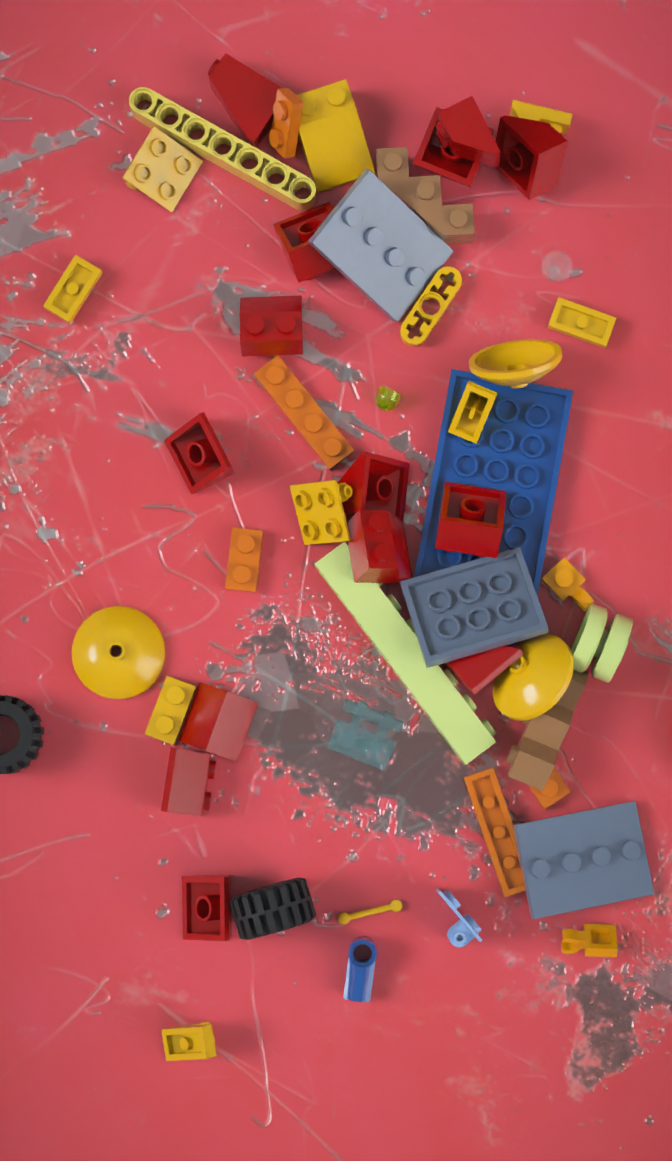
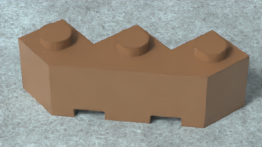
M407 147L376 149L377 177L446 244L473 243L475 235L473 203L442 205L440 175L409 177Z
M573 670L569 686L560 700L544 714L521 722L526 724L519 744L518 746L512 745L506 759V763L511 764L508 777L539 790H544L555 766L558 750L570 727L573 711L585 688L588 672L583 671L580 673Z

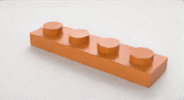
M279 355L275 356L254 373L255 378L330 471L354 453V449Z
M494 768L463 777L503 896L506 898L526 891L513 823Z

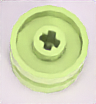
M591 603L571 649L574 658L573 670L582 673L588 668L592 658L595 657L592 667L593 678L609 683L626 651L633 619L618 613L611 619L607 629H604L608 618L607 609Z

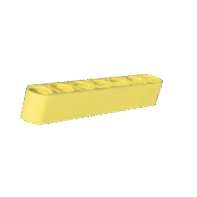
M139 87L130 94L129 105L137 121L151 129L155 126L185 148L297 210L307 211L315 205L317 200L316 185L309 177L149 88ZM142 100H148L152 103L146 110L136 108L137 104ZM168 115L178 117L177 122L172 125L164 124L163 119ZM199 129L205 132L202 138L194 140L189 137L193 130ZM221 144H227L231 147L227 154L221 155L215 151ZM247 159H254L258 162L257 166L253 169H245L242 167V163ZM278 173L284 177V180L279 184H272L268 181L272 174ZM300 188H305L311 192V195L306 199H299L295 196V192Z

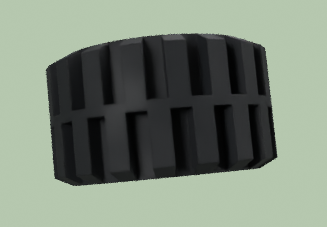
M0 695V716H7L16 721L20 730V738L12 751L0 754V774H13L23 768L26 769L31 765L30 762L33 759L36 760L39 755V748H42L44 743L42 741L44 727H41L40 722L42 720L35 713V709L23 700L8 695Z
M300 877L236 895L229 901L239 937L245 940L263 937L305 924L316 916L307 881L305 878Z

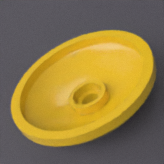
M539 339L502 342L481 349L473 354L469 359V369L475 376L490 383L510 386L511 388H523L528 383L539 380L552 371L562 360V349L554 342Z
M125 606L107 607L93 613L81 624L72 644V662L79 679L92 692L110 699H127L146 691L159 677L165 661V644L157 625L141 611ZM120 646L122 648L121 655L113 657L111 655L112 647Z
M543 634L518 643L516 646L523 652V655L494 678V703L498 710L508 718L518 721L536 718L551 709L568 688L573 674L574 658L570 647L555 635Z

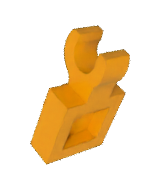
M565 557L541 579L562 602L570 596L584 612L594 602L593 598L580 587L586 579Z
M584 924L583 931L574 929L562 930L561 952L564 954H574L584 949L585 956L617 957L616 925Z

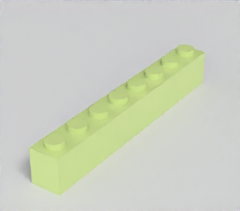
M344 541L317 561L315 568L462 763L467 765L496 743L493 738L496 734L495 730L486 719L480 721L473 712L477 709V706L467 694L461 696L454 686L458 684V681L449 669L442 671L439 665L426 668L411 619L405 622L398 612L402 607L394 596L390 594L386 597L380 589L383 583H354L349 548Z

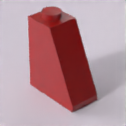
M225 53L220 61L218 59L215 60L209 69L210 87L245 141L257 148L272 126L273 105L276 101L277 89H281V87Z

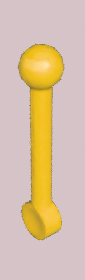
M394 899L387 905L351 914L342 912L338 915V921L340 924L346 925L350 920L385 911L399 912L402 909V903Z

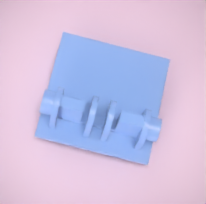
M437 888V893L460 919L447 932V937L452 945L458 948L464 947L475 937L481 942L482 939L478 933L482 929L469 914L463 917L457 911L461 904L450 891L446 890L442 893Z

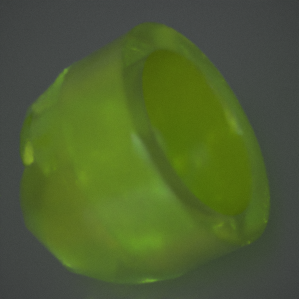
M380 385L375 401L380 409L390 411L399 404L402 396L394 390Z

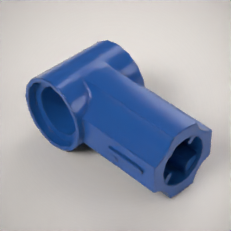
M359 936L350 943L343 999L356 1002L371 1001L377 948L374 941L369 937ZM360 944L369 946L372 951L371 956L366 960L358 959L354 955L356 946Z

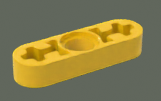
M443 267L437 271L401 325L400 337L404 344L409 347H418L426 341L460 290L462 277L457 269ZM451 275L454 277L453 284L455 286L449 285L445 289L443 296L448 297L445 301L438 294L443 282L440 278H447ZM425 300H436L439 303L440 310L434 315L426 314L422 309V304ZM416 313L422 320L431 322L429 326L423 322L419 333L422 335L420 338L418 336H414L413 339L408 337L409 331L406 328H414L419 321L418 317H414Z

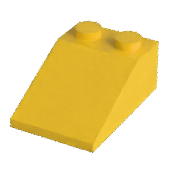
M344 79L296 95L304 102L298 138L316 185L317 193L354 182L365 169L371 170L375 174L347 80Z

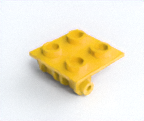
M153 126L122 179L127 181L125 184L129 188L140 190L165 209L173 212L203 161Z
M336 480L290 485L304 545L351 541L342 502L347 501L352 496L351 486L346 483L337 484Z

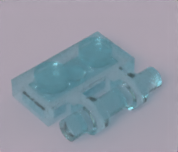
M346 699L342 711L352 714V720L350 723L338 719L327 749L385 771L396 745L395 741L385 738L388 729L400 733L404 721L394 718V714L385 711V713H381L367 707V703L362 701L356 703ZM365 719L378 724L377 733L375 734L360 728L361 720Z

